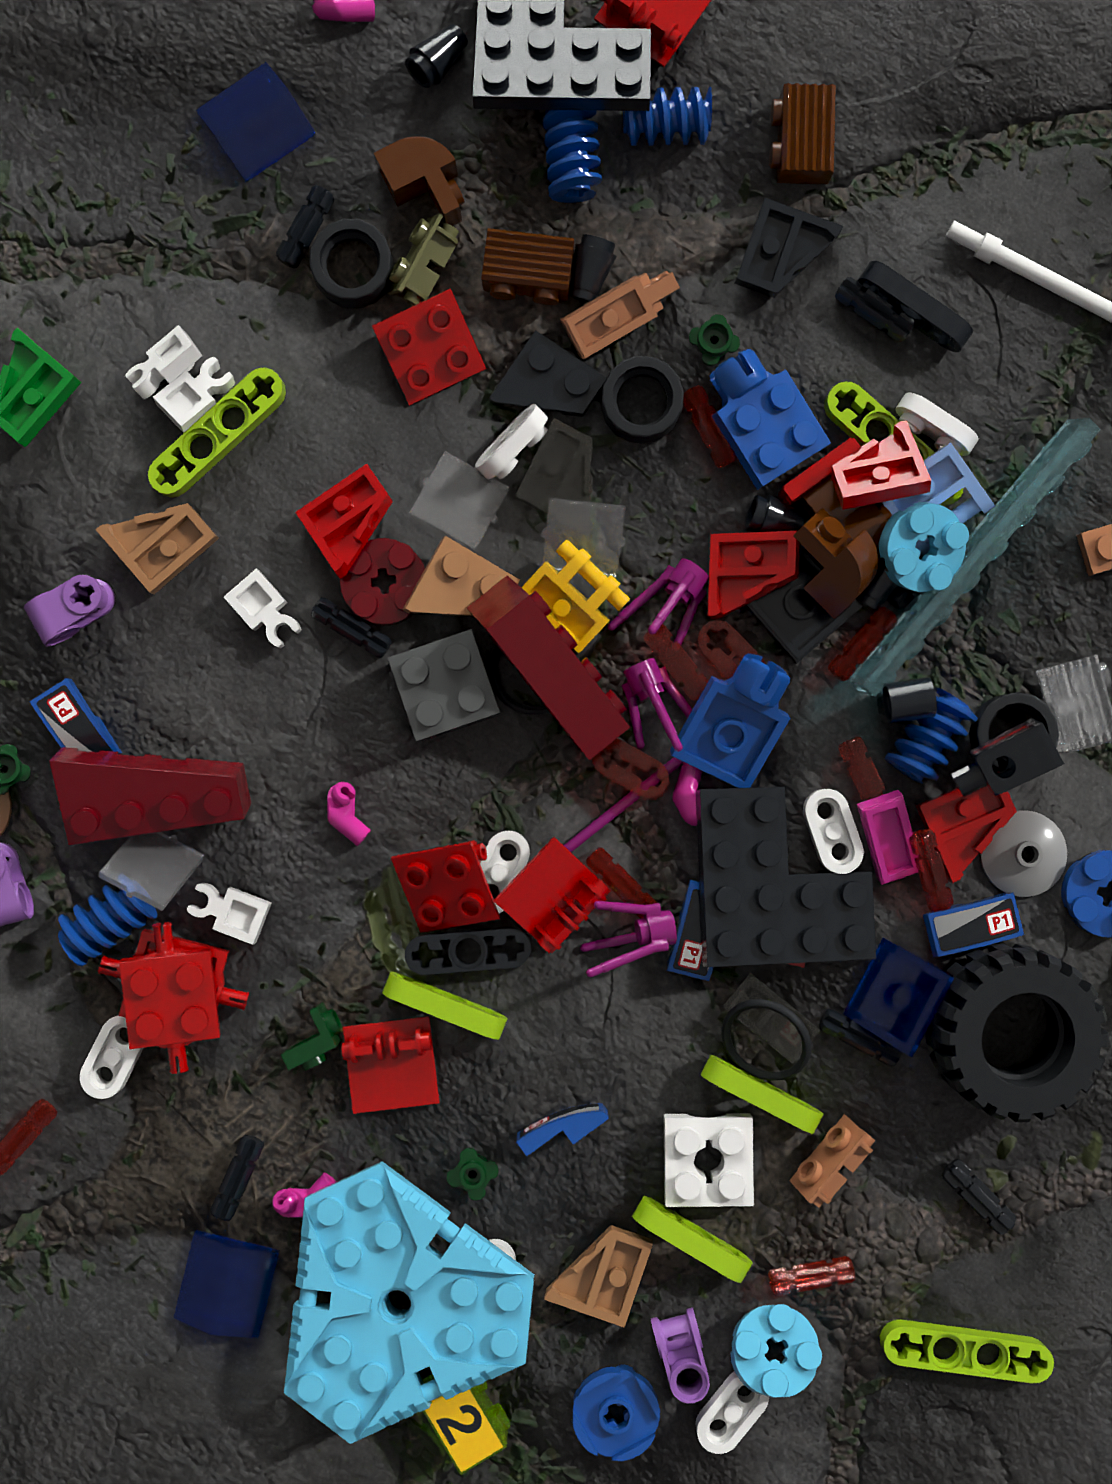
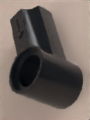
M931 678L884 683L882 696L877 698L879 714L885 715L889 723L935 717L937 702Z

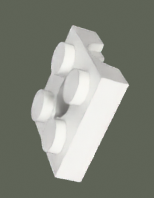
M730 1113L725 1116L711 1118L694 1117L688 1114H663L665 1206H754L753 1117L751 1114ZM706 1140H710L712 1147L719 1150L722 1154L718 1167L710 1170L712 1183H706L704 1171L697 1168L694 1164L697 1152L706 1147Z

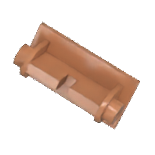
M844 1114L837 1124L830 1128L825 1138L812 1154L800 1164L797 1172L789 1181L809 1203L815 1204L818 1208L824 1202L829 1204L833 1196L847 1181L838 1171L844 1165L853 1173L868 1154L872 1153L871 1145L875 1140Z

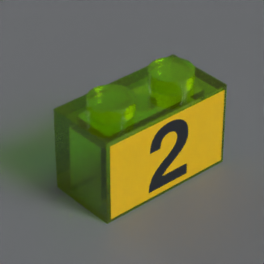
M431 1374L428 1377L424 1378L422 1381L423 1383H427L435 1378L433 1374ZM486 1381L446 1400L443 1396L431 1401L430 1408L423 1410L460 1475L507 1448V1429L510 1428V1422L502 1406L499 1403L493 1405L485 1392L488 1389Z

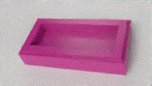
M896 790L858 803L857 807L871 859L880 884L883 885L921 872L922 867L902 793Z

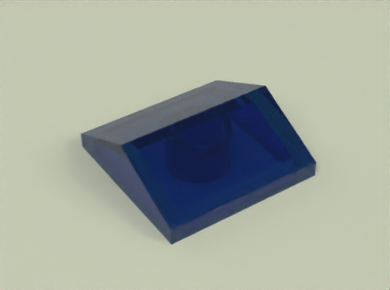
M267 62L196 110L245 182H248L316 135L288 88Z
M882 938L876 950V959H871L843 1015L904 1054L913 1057L954 978L931 962L888 939Z
M196 1230L193 1235L174 1318L210 1335L259 1338L280 1250Z

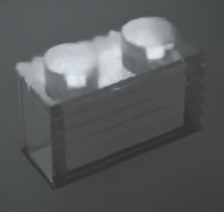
M1097 655L1036 670L1043 701L1057 718L1060 734L1057 745L1059 754L1076 752L1112 742V705L1107 692V688L1111 686V676L1107 665L1104 662L1099 663Z

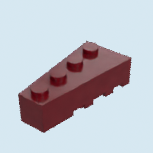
M507 575L467 607L476 621L491 635L490 638L500 651L518 669L517 671L523 680L540 697L543 705L589 760L630 728L621 715L627 710L611 689L606 693L602 691L597 684L602 679L601 674L587 657L581 662L572 651L577 646L576 641L562 625H559L556 629L547 619L552 610L537 591L529 595Z
M62 747L49 760L68 845L241 820L245 818L251 806L244 764L239 762L193 758L178 760L162 758L161 755L145 754L144 756L121 755L114 751L100 750L99 752L78 751L79 748Z

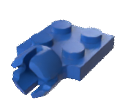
M746 349L739 352L735 358L730 357L709 375L711 383L722 399V408L713 414L712 418L757 490L831 444L787 370L785 369L778 374L772 375L766 371L753 350Z
M748 653L742 658L733 676L729 679L720 680L711 676L678 734L683 748L677 752L672 746L670 749L671 756L737 788H750L790 720L788 713L779 709V701L790 683V677L787 675V672L772 661L764 664L761 662L762 656Z

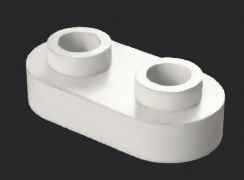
M905 393L895 409L896 413L900 416L899 421L907 420L911 432L914 434H921L922 432L936 441L934 445L938 450L951 442L959 455L968 456L979 440L977 434L970 427L926 398L915 393Z
M536 404L527 407L484 451L477 460L475 467L488 480L495 476L499 479L507 476L518 463L515 457L526 445L529 448L534 446L546 434L547 428L544 425L548 417Z
M819 789L812 792L804 802L803 816L818 859L822 866L831 872L838 874L850 873L862 862L864 850L847 800L841 793L832 789ZM823 802H827L832 809L831 815L826 819H822L817 813L818 806ZM837 843L843 844L846 848L845 856L839 860L832 856V848Z
M502 831L494 835L486 847L487 859L480 863L487 883L496 885L500 893L527 865L530 856L527 840L515 831ZM512 844L516 848L517 854L514 859L505 860L501 857L500 849L503 845ZM496 904L498 912H503L504 910Z
M116 1015L103 1025L82 1066L80 1083L84 1091L91 1097L106 1099L118 1093L125 1086L143 1048L129 1050V1042L121 1039V1028H127L125 1017ZM102 1067L111 1069L113 1073L111 1081H106L101 1077L100 1070Z
M735 1371L727 1377L696 1418L698 1440L711 1453L724 1454L734 1449L765 1411L769 1402V1397L755 1392H751L748 1396H740L737 1392L744 1384L740 1381ZM720 1419L725 1422L724 1427L720 1430L710 1428V1424L714 1420Z

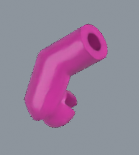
M313 0V12L321 20L373 22L375 19L374 0Z
M683 762L672 798L683 820L691 826H696V790L703 771Z
M338 782L330 788L327 795V819L334 828L358 847L371 832V829L355 817L356 792L354 787L348 782Z
M323 1173L310 1189H281L273 1196V1208L283 1217L303 1218L305 1197L337 1181L329 1174Z

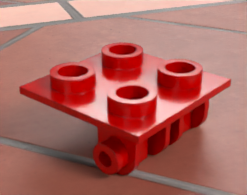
M602 0L605 3L594 17V20L605 28L651 29V60L665 68L712 0Z
M451 288L372 325L378 342L387 357L409 406L486 369Z
M553 837L493 901L531 934L550 954L556 949L560 950L562 948L560 944L574 930L578 931L580 928L578 925L583 920L587 921L589 919L588 915L594 909V902L606 901V896L611 890L562 843Z
M472 840L391 857L420 933L500 919L480 865L481 861L487 859V850L483 843L477 844L476 841Z
M430 1016L343 1026L344 1043L341 1046L343 1060H347L353 1114L440 1103Z

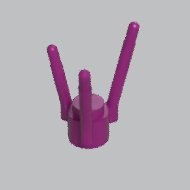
M682 558L675 568L668 565L653 584L608 624V629L610 631L615 630L662 587L668 584L665 591L670 597L649 626L648 632L655 634L678 601L686 604L690 599L672 645L673 650L678 651L687 635L698 605L707 594L703 587L709 580V575L701 567L685 558Z
M651 658L624 670L623 674L627 683L621 687L627 698L637 748L643 749L645 746L636 698L638 695L641 702L651 700L674 750L677 752L681 751L683 746L660 698V694L665 692L663 686L687 718L692 708L671 681L666 668H659L655 658Z
M596 901L594 902L595 909L641 914L642 919L635 920L634 933L583 943L580 949L583 952L633 942H638L640 946L646 945L586 971L588 977L608 972L652 953L668 951L669 945H674L677 941L676 924L673 914L670 910L661 911L660 903L640 905Z

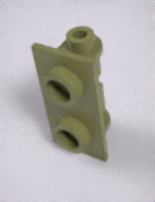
M439 213L427 218V220L422 218L417 223L409 237V241L413 245L406 258L401 256L392 268L389 280L393 282L387 294L393 295L403 291L406 293L403 300L411 306L428 299L440 276L427 267L429 261L441 269L444 268L459 242L456 238L459 231L455 227L444 223L442 228L438 226L443 217L442 214Z

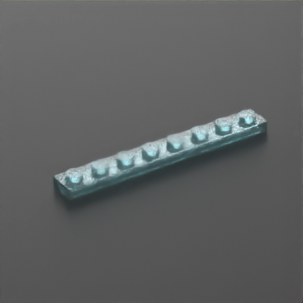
M1090 418L1067 420L997 502L995 507L991 509L969 535L962 565L953 575L951 584L943 590H931L923 595L920 594L917 597L918 602L910 611L904 612L847 681L857 691L871 696L882 693L884 683L894 682L897 677L896 672L906 660L915 657L922 650L925 644L924 638L934 627L944 623L953 611L951 606L962 594L969 592L977 585L981 577L979 573L989 561L997 559L1004 553L1009 544L1007 540L1017 528L1025 526L1036 514L1035 507L1044 496L1051 494L1064 481L1063 474L1071 464L1082 459L1092 447L1091 441L1101 430Z

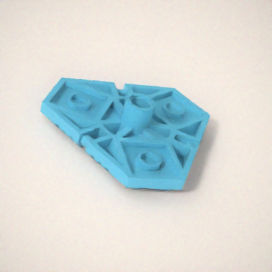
M383 1161L305 1197L300 1253L297 1266L298 1272L295 1285L300 1288L299 1300L293 1304L284 1394L350 1444L389 1425H393L404 1418L413 1416L417 1412L430 1408L431 1401L443 1396L446 1400L489 1379L524 1365L527 1359L534 1274L466 1223L460 1229L447 1219L451 1213ZM436 1233L450 1243L444 1254L429 1244ZM399 1290L407 1294L411 1301L410 1308L401 1310L394 1307L389 1300V1293ZM318 1291L331 1292L330 1304L317 1302ZM430 1367L435 1379L423 1383L419 1371Z

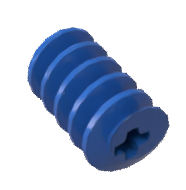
M674 87L671 98L668 100L664 88H657L653 100L650 101V111H623V133L628 134L632 146L637 145L641 133H645L649 146L654 145L658 133H662L666 145H671L675 132H679L683 145H688L692 132H696L700 144L705 145L711 131L712 89L711 87L708 88L703 100L699 88L692 87L687 100H685L681 87Z
M546 110V115L543 118V128L547 131L544 142L548 148L546 151V162L550 166L547 169V179L551 182L548 188L549 197L554 201L564 203L589 201L596 196V192L591 190L590 187L597 186L602 182V175L589 172V170L595 169L601 164V158L595 155H588V153L599 149L600 146L597 139L587 137L598 131V124L596 122L586 120L595 116L597 111Z
M934 687L938 695L936 696V716L917 719L916 721L920 726L907 724L904 731L910 740L897 739L894 744L901 755L888 753L885 757V760L895 769L920 784H923V778L936 781L939 778L931 767L933 763L947 766L949 763L941 753L943 748L955 752L959 748L951 739V736L953 734L963 737L968 735L961 721L967 720L976 723L978 720L977 716L964 702L937 687Z
M123 875L117 877L120 891L116 892L108 885L102 887L105 901H100L94 895L87 897L91 908L90 911L87 912L79 904L73 906V912L76 917L75 921H72L65 914L58 916L61 927L58 933L59 942L68 957L81 967L87 964L89 957L96 958L101 955L103 947L111 948L115 946L118 940L117 936L124 939L131 935L132 927L139 929L145 926L146 916L151 919L158 917V912L145 891L135 882L131 883Z

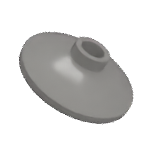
M1019 810L1003 828H999L994 834L992 842L980 854V862L989 881L999 890L1005 893L1014 892V896L1030 897L1049 890L1060 879L1067 862V846L1062 832L1053 821L1037 812ZM1026 846L1032 847L1035 853L1033 860L1030 862H1025L1021 856L1022 850Z

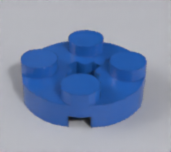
M1098 850L1091 852V854L1086 855L1081 860H1077L1069 867L1062 882L1061 898L1064 907L1068 909L1069 915L1074 919L1072 921L1080 929L1093 935L1112 938V900L1108 906H1104L1103 897L1097 895L1099 887H1107L1109 881L1112 882V850Z
M621 1364L616 1367H606L593 1372L581 1383L573 1397L572 1420L575 1434L583 1447L596 1456L599 1453L605 1457H612V1461H626L639 1456L652 1444L660 1421L659 1402L654 1388L644 1376L636 1373L628 1365ZM612 1404L625 1406L627 1409L623 1412L624 1421L617 1423L614 1418L607 1420L604 1415L609 1412L608 1406Z

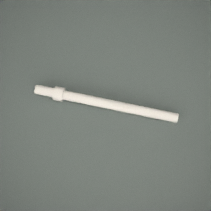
M955 220L953 221L946 237L974 251V257L988 264L994 261L1112 323L1111 301L1001 245L1003 240L987 232L983 236Z

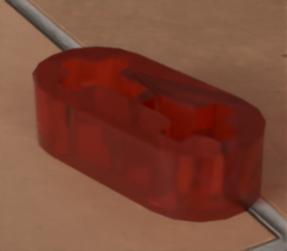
M710 621L701 628L697 635L698 650L726 680L733 676L738 667L731 660L734 656L741 661L748 653L759 655L725 621ZM709 630L715 634L721 630L726 633L727 637L723 642L732 652L729 656L718 647L712 651L708 649L706 644L710 638L706 633Z
M615 739L592 758V762L599 774L642 799L656 800L662 797L668 790L670 781L666 767L660 761L620 739ZM615 748L620 749L619 756L622 761L630 765L627 770L615 764L610 769L604 768L606 762L601 756L604 751L611 753ZM635 768L647 774L652 769L658 771L657 778L661 785L658 788L650 786L647 791L643 790L642 780L632 773Z

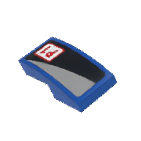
M64 679L30 701L61 748H79L78 751L87 752L103 750L118 752V754L122 753L101 718L93 714L72 679Z
M690 880L679 915L677 941L672 946L667 963V971L710 981L713 967H704L702 962L699 882Z
M1014 892L1001 893L975 902L956 904L923 914L933 957L963 952L1024 935Z
M595 1103L557 1111L519 1131L516 1143L524 1154L528 1156L563 1130L574 1145L609 1119L608 1110L603 1103Z

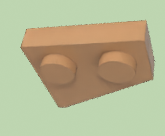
M188 503L167 508L164 512L156 514L147 513L135 516L133 520L113 525H100L95 529L151 594L158 592L219 539Z
M444 536L412 591L403 611L413 614L430 613L445 616H472L467 607L508 575L517 584L520 579L451 538Z
M610 1225L546 1288L544 1300L625 1328L653 1246L652 1239Z

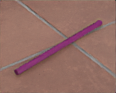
M673 757L565 843L564 846L570 852H573L681 766L683 761Z

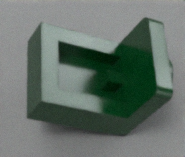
M321 1002L309 1010L319 1032L288 1047L281 1054L288 1070L301 1065L303 1071H306L327 1060L325 1052L335 1048L342 1041L339 1034L343 1032V1027L333 1008L327 1010L325 1004Z

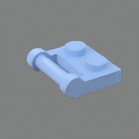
M951 442L924 460L931 478L930 493L882 502L890 513L894 515L899 510L904 511L908 507L914 506L912 504L918 502L941 504L966 487L971 497L951 510L957 516L960 523L966 522L980 511H983L985 514L995 507ZM927 538L925 541L918 540L915 548L920 550V557L928 553L930 547L929 539Z

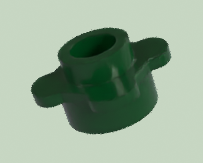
M720 314L711 316L710 320L706 321L701 328L695 327L689 333V342L698 347L702 353L703 363L708 366L718 364L720 357L728 352L735 353L740 346L739 337L733 335L726 318ZM711 337H717L718 343H711Z
M10 744L0 747V768L2 766L8 767L7 773L0 772V795H5L9 787L17 782L28 781L31 776L29 766L21 763L17 757L18 751L16 747Z
M465 1148L460 1153V1160L456 1168L448 1172L447 1182L453 1188L460 1187L468 1192L471 1200H481L486 1194L485 1188L489 1181L498 1176V1165L496 1162L488 1161L484 1156L477 1154L474 1148ZM469 1171H476L477 1176L471 1178L468 1174Z

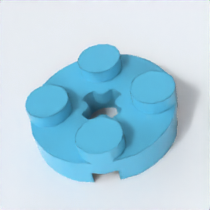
M918 502L912 504L914 506H910L904 511L899 510L887 521L879 541L880 558L885 559V566L888 569L885 572L888 578L902 588L917 592L946 589L962 565L966 544L969 540L968 528L965 524L959 522L957 516L951 510L939 504ZM928 538L930 544L929 551L919 559L920 550L915 548L918 540L925 541Z
M784 1304L763 1305L750 1310L735 1326L732 1335L734 1336L732 1351L730 1352L731 1363L736 1375L749 1390L770 1398L790 1397L804 1390L813 1380L817 1367L821 1364L822 1351L819 1347L814 1328L801 1313ZM770 1338L775 1343L781 1341L784 1344L785 1349L782 1352L784 1359L781 1363L777 1359L768 1361L765 1357L769 1350L766 1342Z

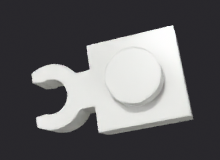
M178 325L146 352L149 357L146 362L135 365L125 376L133 384V389L143 399H146L158 389L161 381L166 379L170 384L184 371L187 370L189 372L195 362L203 355L191 338Z
M215 357L207 359L202 364L200 374L196 378H193L186 370L153 396L156 405L183 433L216 404L215 399L212 397L214 394L227 393L235 384L233 375L230 372L220 379L211 378L220 369L219 362Z
M257 568L224 596L252 630L256 631L265 624L268 640L278 648L284 646V643L277 636V630L280 626L289 625L297 634L302 631L295 619L288 615L280 614L279 610L287 604V601Z
M200 883L196 885L195 890L203 892L208 896V905L205 908H200L193 904L189 905L187 908L188 913L195 917L213 915L217 918L212 929L252 945L257 942L272 904L271 902L233 887L228 888L225 897H221L218 890L211 884Z

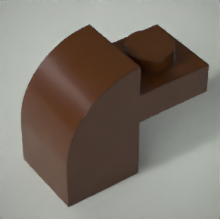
M413 136L398 140L374 152L378 170L397 207L428 191L438 212L443 215L442 220L444 223L454 226L462 222L460 205L464 204L465 201L456 181L453 179L458 176L456 160L445 146L430 138Z
M821 508L793 536L824 567L804 589L835 619L873 581L878 570V552L873 539L865 529L853 539L845 531L839 520L830 516Z

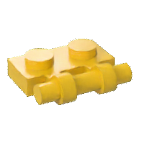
M566 539L555 551L567 562L563 569L558 572L546 561L522 586V589L529 595L534 591L538 592L552 610L547 619L555 629L562 625L577 643L574 650L580 653L610 621L598 609L601 604L607 600L620 611L630 598L618 587L621 584L612 575L607 577L590 561L592 556L583 548L578 550ZM577 573L596 590L589 599L570 583Z

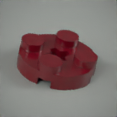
M390 538L369 540L346 576L340 579L343 598L357 616L374 625L391 626L402 623L413 615V613L403 611V608L424 572L425 566L413 549L405 543ZM384 570L387 571L389 576L396 577V584L390 585L389 593L382 594L380 588L373 587L372 584L373 579L378 578L379 572Z

